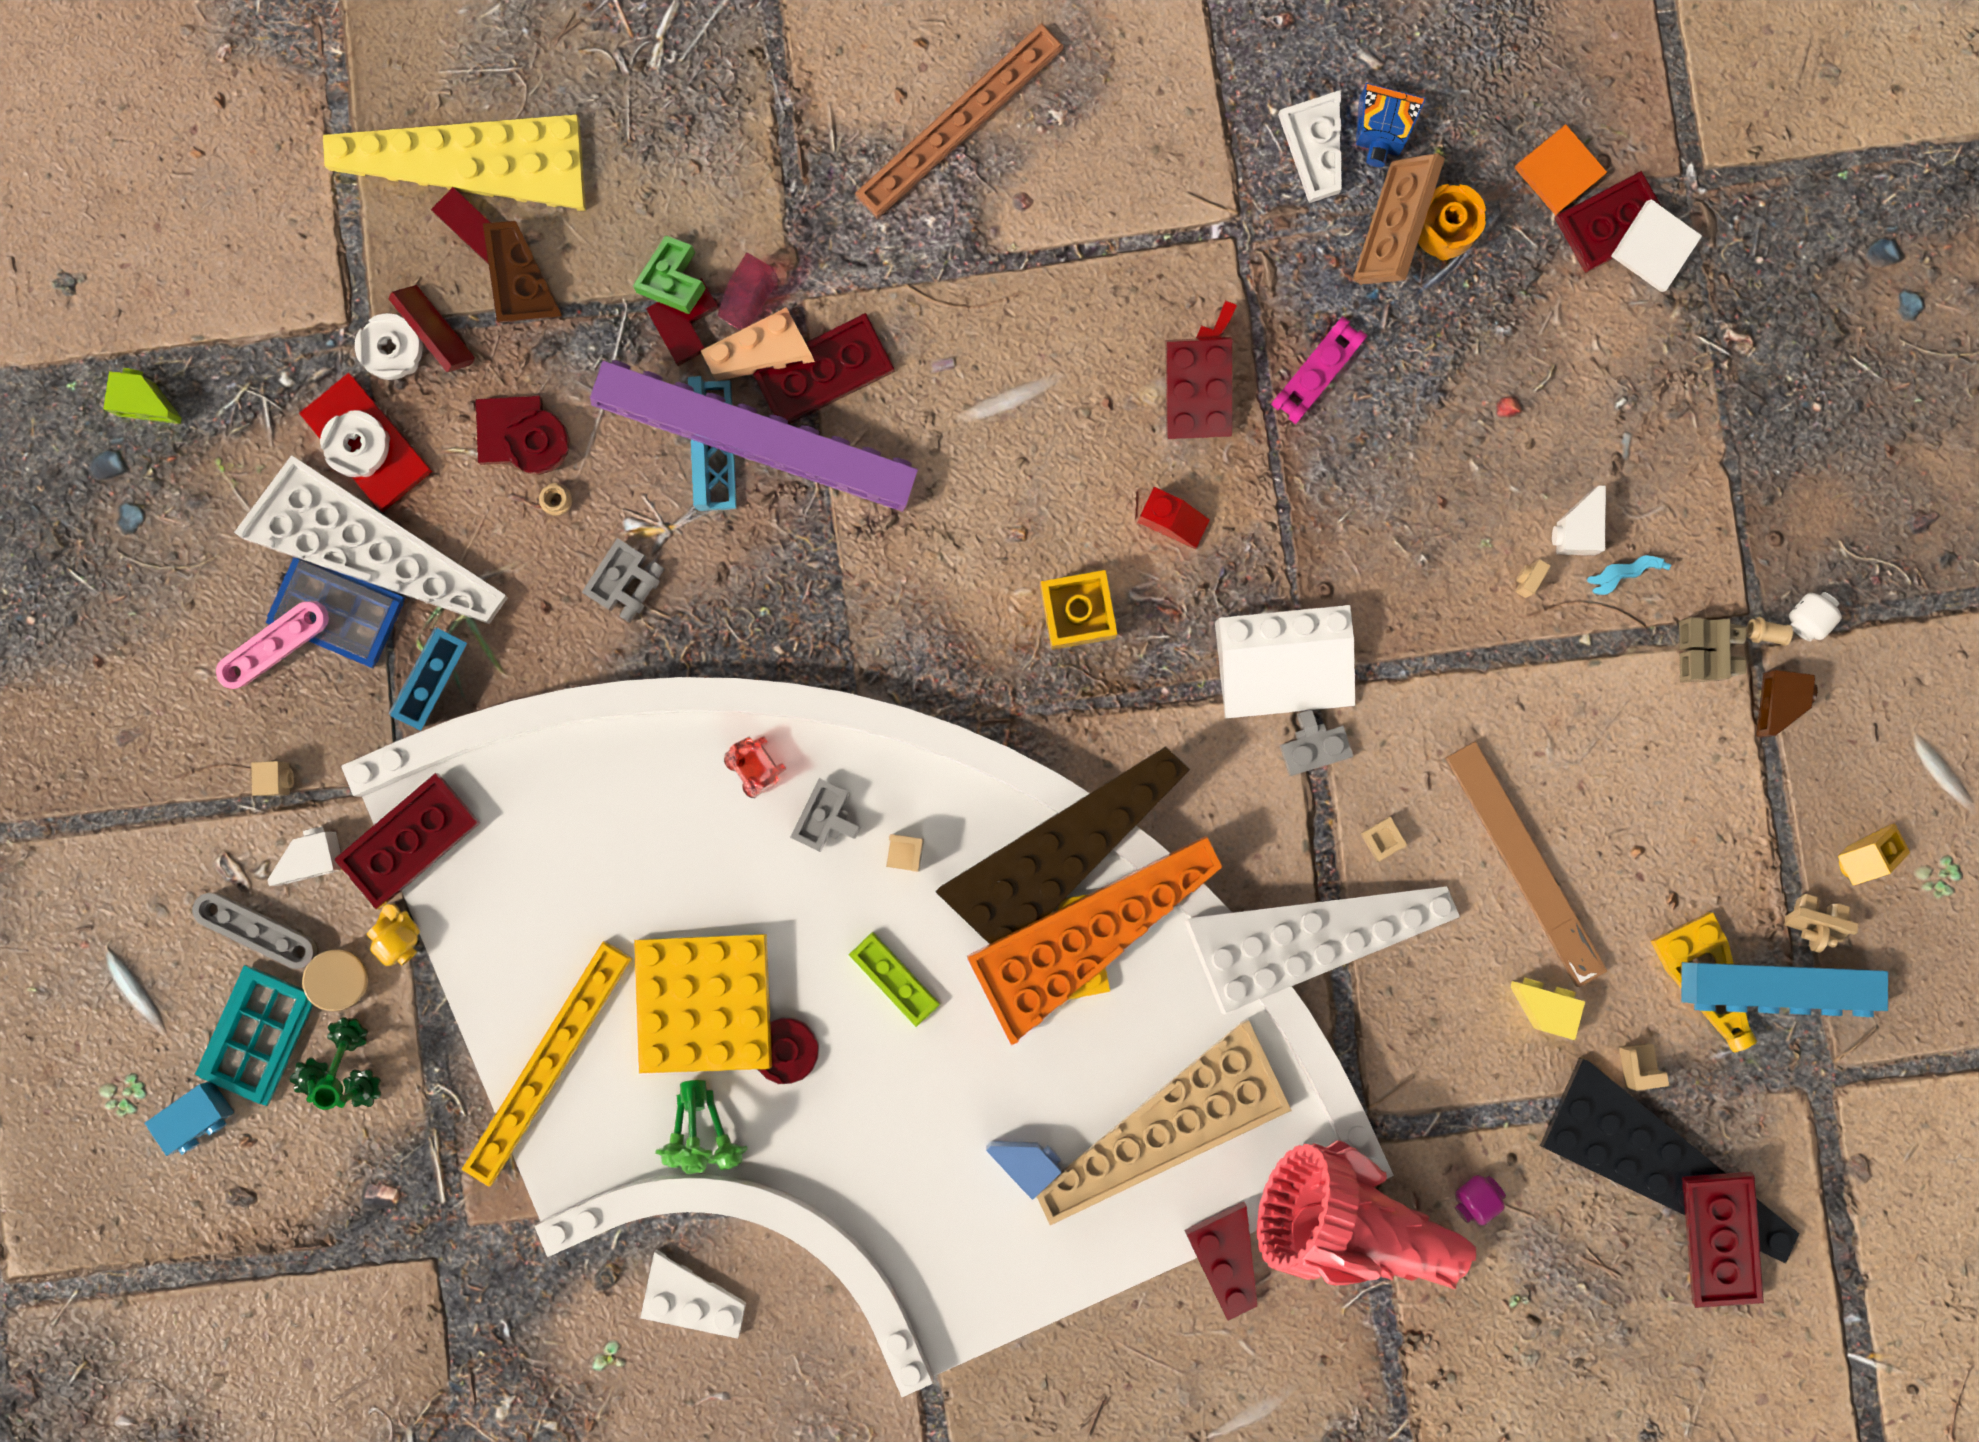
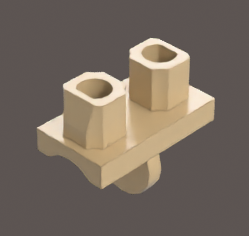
M1804 894L1797 898L1794 911L1785 916L1784 925L1801 930V937L1810 940L1809 947L1811 951L1821 953L1826 946L1835 948L1837 943L1843 942L1849 934L1855 935L1858 933V924L1850 921V907L1842 904H1831L1827 907L1826 914L1818 912L1820 903L1818 897Z

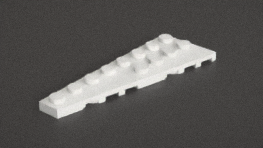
M292 455L234 532L244 540L487 624L491 623L508 599L505 594Z
M1446 886L1194 917L1184 922L1221 1013L1225 1014L1452 921L1460 916Z

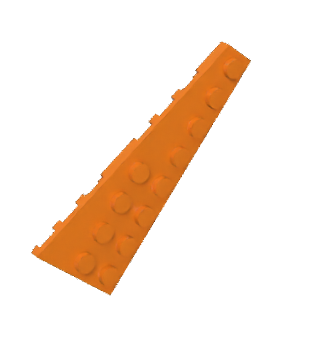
M1204 836L967 955V959L1011 1046L1018 1043L1021 1037L1034 1026L1039 1025L1049 1013L1067 1001L1069 996L1095 977L1123 953L1125 948L1139 936L1144 935L1153 924L1171 912L1174 906L1222 868L1208 837Z

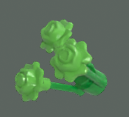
M690 1080L680 1083V1094L676 1095L677 1112L674 1133L670 1135V1143L655 1151V1154L661 1156L662 1164L671 1168H679L681 1166L682 1171H685L687 1174L704 1172L707 1163H717L720 1170L725 1168L732 1169L734 1166L742 1163V1154L748 1148L747 1146H738V1144L731 1143L729 1135L724 1133L714 1103L713 1090H707L706 1081ZM705 1103H707L718 1136L715 1138L718 1149H716L714 1155L712 1150H705L700 1147V1139L697 1137L696 1111L704 1110ZM684 1109L688 1112L689 1138L686 1139V1146L683 1145L684 1134H681Z

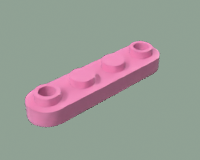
M307 601L296 605L224 657L216 668L218 681L229 689L248 685L323 631L329 620L326 608L316 601ZM311 612H314L316 615L315 623L309 618ZM236 666H238L241 670L240 676H237L235 674Z

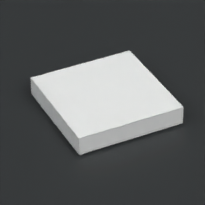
M1648 200L1611 257L1660 292H1664L1668 289L1702 235L1655 201Z

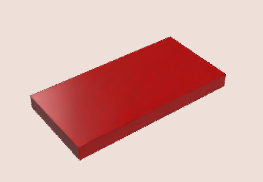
M348 372L299 414L319 439L325 425L337 415L340 417L343 414L349 413L348 411L365 412L382 424L390 437L389 451L384 463L369 477L360 476L352 478L379 511L384 512L433 471L353 375ZM360 436L355 440L349 439L350 452H355L356 449L361 448Z

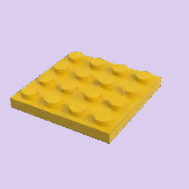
M767 934L634 940L639 1074L772 1068Z

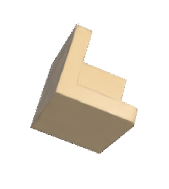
M890 834L886 867L919 872L924 839Z
M1647 1043L1619 1047L1625 1087L1638 1091L1669 1086L1667 1073L1658 1070L1653 1044Z

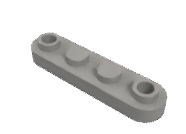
M203 894L193 904V916L199 924L290 968H305L318 953L317 945L310 937L221 894ZM212 904H216L218 907L216 915L210 912ZM299 946L305 948V955L302 958L297 954Z

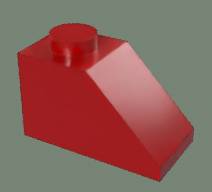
M1153 487L1137 523L1196 550L1210 519L1184 500Z

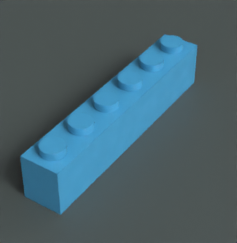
M1682 962L1681 1002L1694 1004V1010L1716 1011V1005H1726V1011L1747 1012L1748 1006H1758V1013L1779 1014V1007L1789 1008V1014L1811 1015V1009H1821V1015L1843 1016V1010H1852V1016L1874 1017V1011H1888V971Z

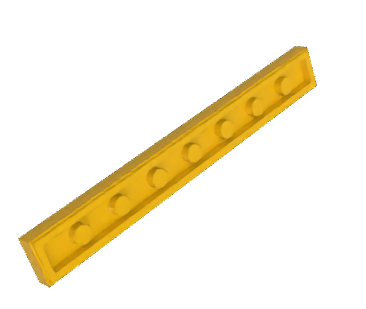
M606 941L601 943L461 1170L488 1187L493 1185L633 959L631 956Z

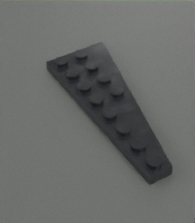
M1580 1057L1539 1145L1685 1215L1682 1177L1725 1174L1723 1170L1596 1066ZM1756 1198L1760 1252L1786 1264L1799 1233Z

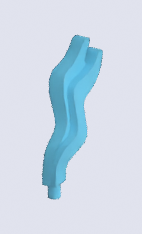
M1646 555L1638 558L1631 564H1611L1600 575L1588 577L1587 582L1601 586L1592 590L1594 594L1607 595L1615 589L1621 579L1637 578L1647 568L1670 570L1671 564L1664 562L1662 558Z

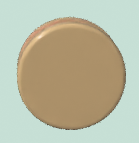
M328 950L316 955L308 963L303 973L302 986L306 997L316 1007L326 1011H343L357 1004L364 996L368 986V974L363 962L357 956L344 950Z

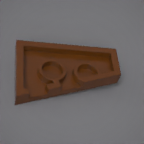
M517 222L483 223L497 323L562 317Z

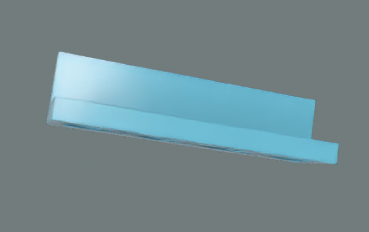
M701 376L688 377V385L694 388L695 393L706 396V390L724 389L725 403L732 405L730 380L704 382ZM691 440L693 506L698 511L737 509L735 454L720 450L727 456V465L717 474L709 466V458L718 449L712 447L709 450L708 445ZM710 472L715 476V478L711 482ZM727 472H728V482H726V481L723 479V476H724ZM721 481L728 488L729 501L711 502L710 491Z

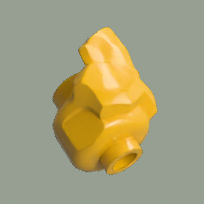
M390 903L384 906L377 923L367 933V936L373 941L370 950L385 966H392L397 962L403 966L417 953L414 946L417 944L420 930L406 910L401 912L395 903Z

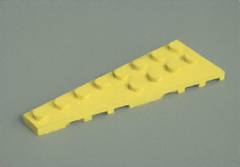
M578 115L323 135L324 164L329 171L365 176L366 174L384 177L397 182L398 180L415 182L422 186L446 187L448 190L454 187L459 192L490 197L495 195L514 198L516 201L521 202L532 201L545 203L551 207L563 206L575 208L577 211H586L580 119Z

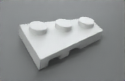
M1341 90L1281 109L1278 114L1309 203L1339 194L1341 191Z

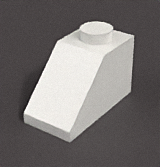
M1598 486L1589 491L1557 522V526H1554L1552 543L1556 545V554L1595 556L1605 551L1606 486Z
M323 827L303 831L304 837L293 839L268 878L269 886H281L342 871L341 867L334 860L341 854L336 832H324Z

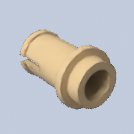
M1763 617L1751 619L1746 627V637L1750 638L1754 643L1766 641L1786 646L1791 642L1793 636L1791 625L1766 622Z

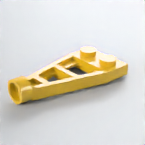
M1708 912L1650 941L1665 971L1680 988L1682 982V962H1689L1699 956L1710 953L1713 955L1716 964H1734L1729 942L1713 912ZM1701 1011L1723 1038L1726 1039L1732 1052L1745 1050L1757 1043L1748 1024L1746 1012L1727 1011L1720 1015L1715 1011ZM1734 1028L1740 1029V1031L1734 1034L1731 1033Z

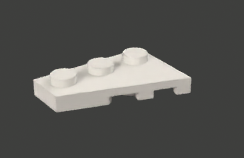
M656 1249L653 1255L640 1318L738 1339L746 1302L713 1282L709 1283L692 1273L691 1269L684 1265L680 1266Z

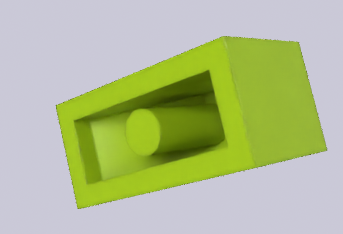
M123 368L122 373L109 371L103 410L118 417L181 424V416L153 381L143 376L142 371L130 368Z

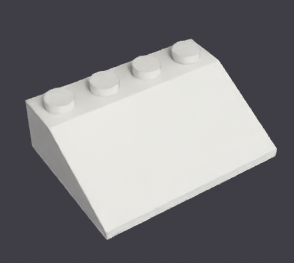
M1350 605L1223 617L1215 622L1225 719L1355 706L1354 635Z

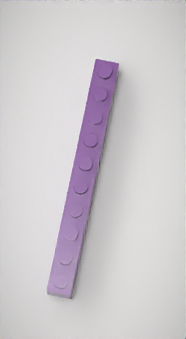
M612 360L611 363L602 361L590 395L591 405L902 512L906 507L918 469L911 467L912 463L905 459L895 457L893 460L881 457V452L873 448L863 447L861 450L852 447L850 442L844 438L832 436L829 439L820 436L819 431L812 427L801 425L800 428L788 425V420L780 416L769 415L768 418L756 414L757 410L751 406L738 404V407L725 403L726 400L719 395L707 393L704 396L695 393L694 388L681 382H675V385L662 381L663 378L653 372L644 371L643 374L630 370L631 367L621 361Z

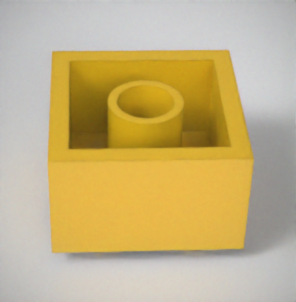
M1106 570L1041 581L1040 590L1051 650L1116 638L1118 634Z

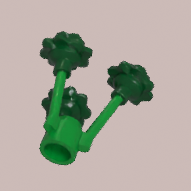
M341 1017L339 1021L330 1023L328 1026L330 1032L327 1034V1038L333 1041L336 1048H338L330 1070L327 1071L329 1067L327 1062H318L310 1057L307 1058L306 1063L297 1062L295 1072L289 1078L290 1082L295 1084L293 1089L296 1093H305L307 1095L306 1101L308 1103L313 1102L317 1108L322 1110H329L335 1106L343 1108L346 1102L351 1099L353 1107L361 1105L371 1107L374 1104V1099L381 1097L379 1089L381 1080L377 1076L373 1077V1072L370 1069L365 1071L352 1070L350 1077H346L343 1080L345 1093L344 1095L342 1094L343 1085L335 1077L344 1052L347 1050L354 1051L357 1047L365 1045L367 1042L365 1036H367L368 1030L362 1027L357 1019Z

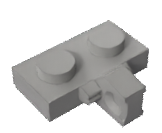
M1312 710L1297 714L1301 727L1300 731L1295 732L1297 740L1280 745L1289 777L1353 757L1344 726L1326 731L1324 723L1317 725Z
M819 778L790 838L819 852L822 851L828 837L837 839L839 832L856 839L861 827L847 821L846 818L849 812L842 809L850 792Z

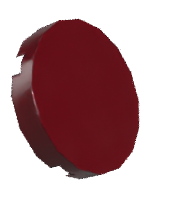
M530 409L520 412L510 420L503 438V446L506 456L515 467L528 474L541 475L552 472L563 463L569 451L570 439L567 428L557 416L540 409Z
M778 1018L771 1021L772 1068L757 1070L766 1079L777 1084H792L803 1080L814 1069L819 1058V1043L814 1031L806 1023L795 1018Z

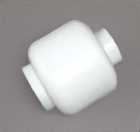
M1823 592L1821 595L1807 593L1789 613V618L1792 622L1790 625L1793 631L1804 640L1810 642L1813 639L1823 640L1842 619L1841 613L1837 608L1839 602L1826 592Z

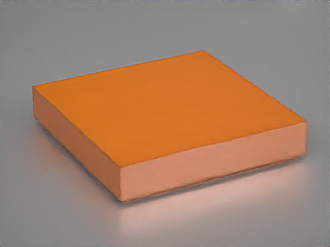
M1566 124L1514 167L1555 216L1607 174L1603 166Z

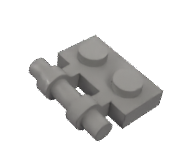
M617 538L582 593L610 611L613 610L618 601L622 602L626 606L619 617L630 623L635 614H640L644 608L642 603L652 588L656 589L661 582L658 579L665 568L654 562L648 572L644 571L640 567L647 557ZM635 576L641 580V583L632 597H630L624 591Z

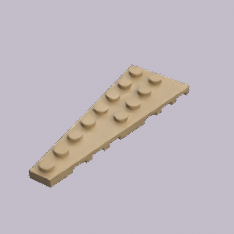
M1249 1020L1241 1022L1063 1169L1036 1196L1049 1225H1053L1292 1111Z

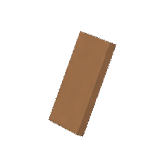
M1435 153L1391 161L1353 277L1355 282L1362 285L1406 280L1445 160L1440 154Z

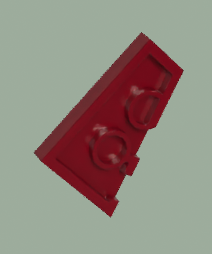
M1243 1201L1184 1230L1227 1321L1258 1307L1247 1206Z

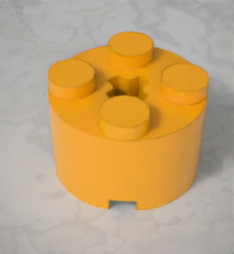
M1446 184L1437 187L1418 240L1420 247L1428 254L1443 261L1464 254L1485 228L1486 208L1481 196L1471 187L1462 184L1459 186Z

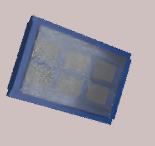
M293 557L267 615L266 623L270 625L299 603L307 601L319 602L326 608L329 620L326 628L310 639L309 642L374 669L403 607L405 597L372 583ZM311 612L309 618L315 623L316 615L314 612Z

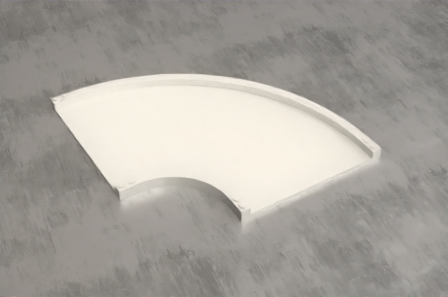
M700 677L627 680L568 688L509 701L441 723L341 766L353 796L363 798L374 825L434 773L441 775L480 821L476 828L405 887L402 893L414 922L419 927V934L495 1114L601 943L606 941L633 958L512 1153L539 1216L540 1222L534 1227L547 1257L622 1224L655 1215L682 1212L712 1213L736 1217L762 1225L784 1235L808 1250L825 1264L845 1285L866 1316L901 1397L933 1384V1377L1197 1258L1184 1230L1243 1201L1247 1206L1249 1232L1251 1234L1257 1231L1259 1204L1269 1176L1279 1160L1289 1150H1293L1298 1145H1312L1315 1143L1327 1147L1335 1141H1342L1356 1148L1374 1162L1380 1170L1386 1172L1387 1179L1394 1176L1367 1115L1339 1059L1312 1014L1292 986L1228 1013H1221L1184 922L1194 917L1232 913L1204 883L1194 892L1188 894L1173 907L1174 909L1160 918L1144 935L1139 936L1124 949L1123 953L1106 966L1110 992L1065 1001L1061 1006L1059 1005L1049 1013L1039 1025L1034 1026L1021 1037L1018 1043L1011 1046L967 959V955L989 945V943L935 891L942 884L950 881L966 869L979 863L995 851L1008 845L1024 833L1090 793L1062 775L1015 750L958 725L894 704L846 692L793 683L741 678ZM819 778L850 792L842 809L849 812L846 818L847 821L861 827L856 839L839 832L837 839L829 836L821 852L790 838ZM1135 826L1066 898L1091 894L1171 853L1155 839ZM890 834L924 839L919 872L886 867ZM1058 906L1051 913L1057 911ZM872 932L882 940L941 1003L917 1027L912 1024L848 955ZM767 934L770 1022L778 1018H795L806 1023L814 1031L819 1043V1058L814 1069L803 1080L792 1084L774 1083L766 1079L757 1069L639 1074L634 940ZM1245 1020H1249L1292 1110L1053 1225H1049L1037 1197L1032 1200L986 1151V1146L991 1141L1038 1142L1043 1148L1049 1145L1061 1158L1058 1164L1062 1171ZM690 1080L706 1081L707 1090H713L714 1103L724 1133L729 1135L731 1143L738 1144V1146H747L748 1148L742 1154V1163L734 1166L732 1169L725 1168L724 1170H720L717 1163H707L704 1172L687 1174L685 1171H682L681 1166L679 1168H671L662 1164L661 1156L655 1154V1151L670 1143V1135L674 1133L677 1112L676 1095L680 1094V1083ZM705 1103L704 1110L696 1111L697 1137L700 1139V1147L705 1150H712L714 1155V1152L718 1149L715 1139L718 1136L707 1103ZM684 1109L681 1134H684L683 1145L686 1146V1139L689 1138L688 1112Z

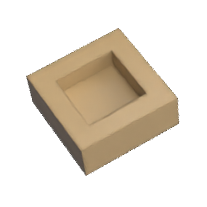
M1540 559L1530 564V566L1525 564L1516 578L1519 585L1515 592L1525 598L1534 595L1548 572L1550 565Z
M1391 817L1385 818L1360 833L1377 862L1407 846Z

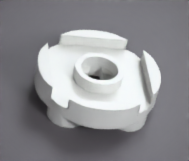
M380 314L369 319L370 323L363 330L360 328L355 338V353L359 362L368 372L385 380L400 379L407 374L416 372L419 365L418 362L422 356L423 345L421 339L404 318L395 314ZM392 339V342L396 345V349L391 354L381 350L382 346L387 345V340Z
M354 410L348 411L349 413L343 414L340 417L338 415L325 425L320 438L321 449L324 451L326 462L334 470L349 477H369L373 475L384 463L388 455L390 441L388 432L385 431L378 420L365 412ZM360 436L361 448L356 449L355 452H350L349 439L355 440Z

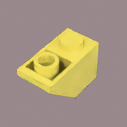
M1524 978L1523 984L1512 981L1511 989L1533 1028L1572 1040L1576 1039L1585 1001L1574 999L1576 992L1556 987L1555 993L1543 990L1544 983Z

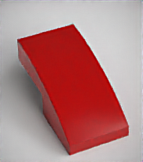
M1225 300L1214 329L1212 330L1201 325L1196 339L1222 337L1237 305Z

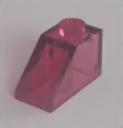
M747 252L729 280L717 316L738 330L750 326L779 281L775 269Z

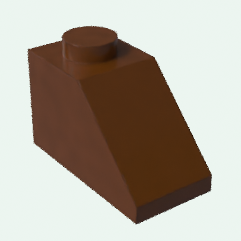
M1781 670L1763 673L1756 737L1776 736L1812 708V703L1815 702L1818 693L1815 675Z

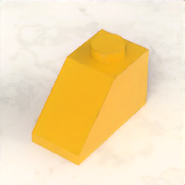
M1894 823L1847 846L1838 855L1839 866L1842 873L1849 877L1854 886L1891 874L1910 854V851Z

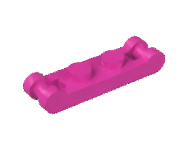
M1344 316L1338 320L1271 403V406L1276 410L1282 409L1290 416L1288 419L1295 425L1368 336L1361 329L1358 332L1349 325L1350 321ZM1340 335L1350 342L1346 348H1343L1335 341ZM1292 393L1302 400L1299 406L1289 399Z

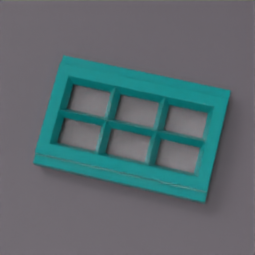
M244 965L195 1075L253 1102L268 1106L313 1008V1004L306 997L304 990L257 968Z

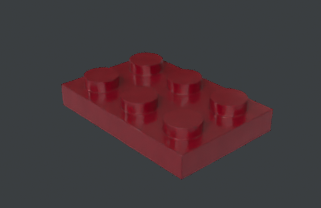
M1232 338L1165 340L1167 439L1232 436Z

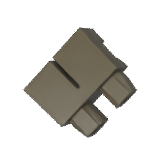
M1690 617L1679 621V650H1689L1679 653L1680 682L1722 681L1730 679L1732 676L1745 674V657L1731 656L1730 645L1745 643L1746 627L1730 624V619L1707 620Z

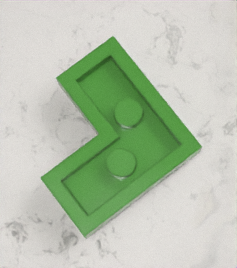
M665 235L635 281L633 288L636 293L690 314L706 289L702 281L683 274L696 253L692 245Z

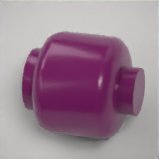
M1481 1175L1473 1176L1455 1192L1456 1201L1458 1202L1455 1210L1466 1223L1473 1221L1479 1226L1486 1225L1505 1209L1503 1199L1506 1198V1194L1490 1176L1486 1178Z

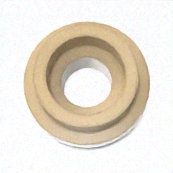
M552 483L541 491L539 503L541 508L549 515L560 516L570 509L572 495L564 485ZM555 495H561V503L556 506L552 505V498Z

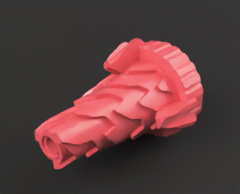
M1335 1141L1327 1147L1315 1143L1312 1145H1298L1293 1150H1289L1279 1160L1275 1169L1272 1170L1259 1204L1257 1239L1259 1240L1258 1246L1260 1252H1262V1258L1272 1269L1305 1280H1315L1322 1276L1327 1284L1349 1285L1368 1280H1377L1380 1277L1393 1280V1277L1397 1276L1410 1281L1421 1278L1456 1289L1458 1280L1468 1273L1472 1261H1476V1247L1462 1235L1429 1221L1430 1217L1428 1215L1408 1208L1375 1189V1186L1386 1181V1172L1380 1170L1374 1162L1356 1148L1342 1141Z

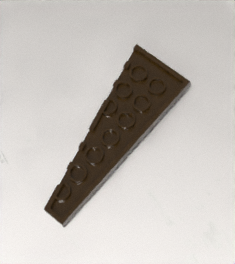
M1164 746L1119 776L1106 782L1090 794L1077 800L1008 845L995 851L945 884H942L935 892L982 938L991 944L1049 915L1190 771V768L1167 746Z

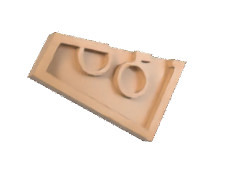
M787 307L701 350L716 381L754 374L757 369L772 366L774 369L785 368L787 363L803 361V364L815 362Z

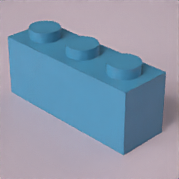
M434 627L389 715L421 731L467 643Z

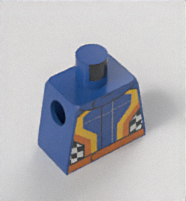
M1369 83L1365 84L1359 98L1356 145L1369 149L1366 159L1368 165L1384 167L1388 154L1400 155L1426 98Z

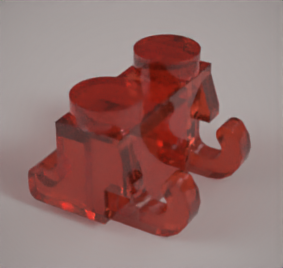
M749 736L733 744L729 748L730 750L724 754L726 767L731 771H736L743 781V792L750 798H756L774 786L779 780L777 776L786 770L783 763L776 766L763 747L768 743L765 736L754 741Z

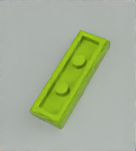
M874 932L870 933L848 954L915 1027L941 1004Z

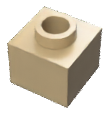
M279 761L251 762L252 795H290V788L294 784V774L290 768V763Z

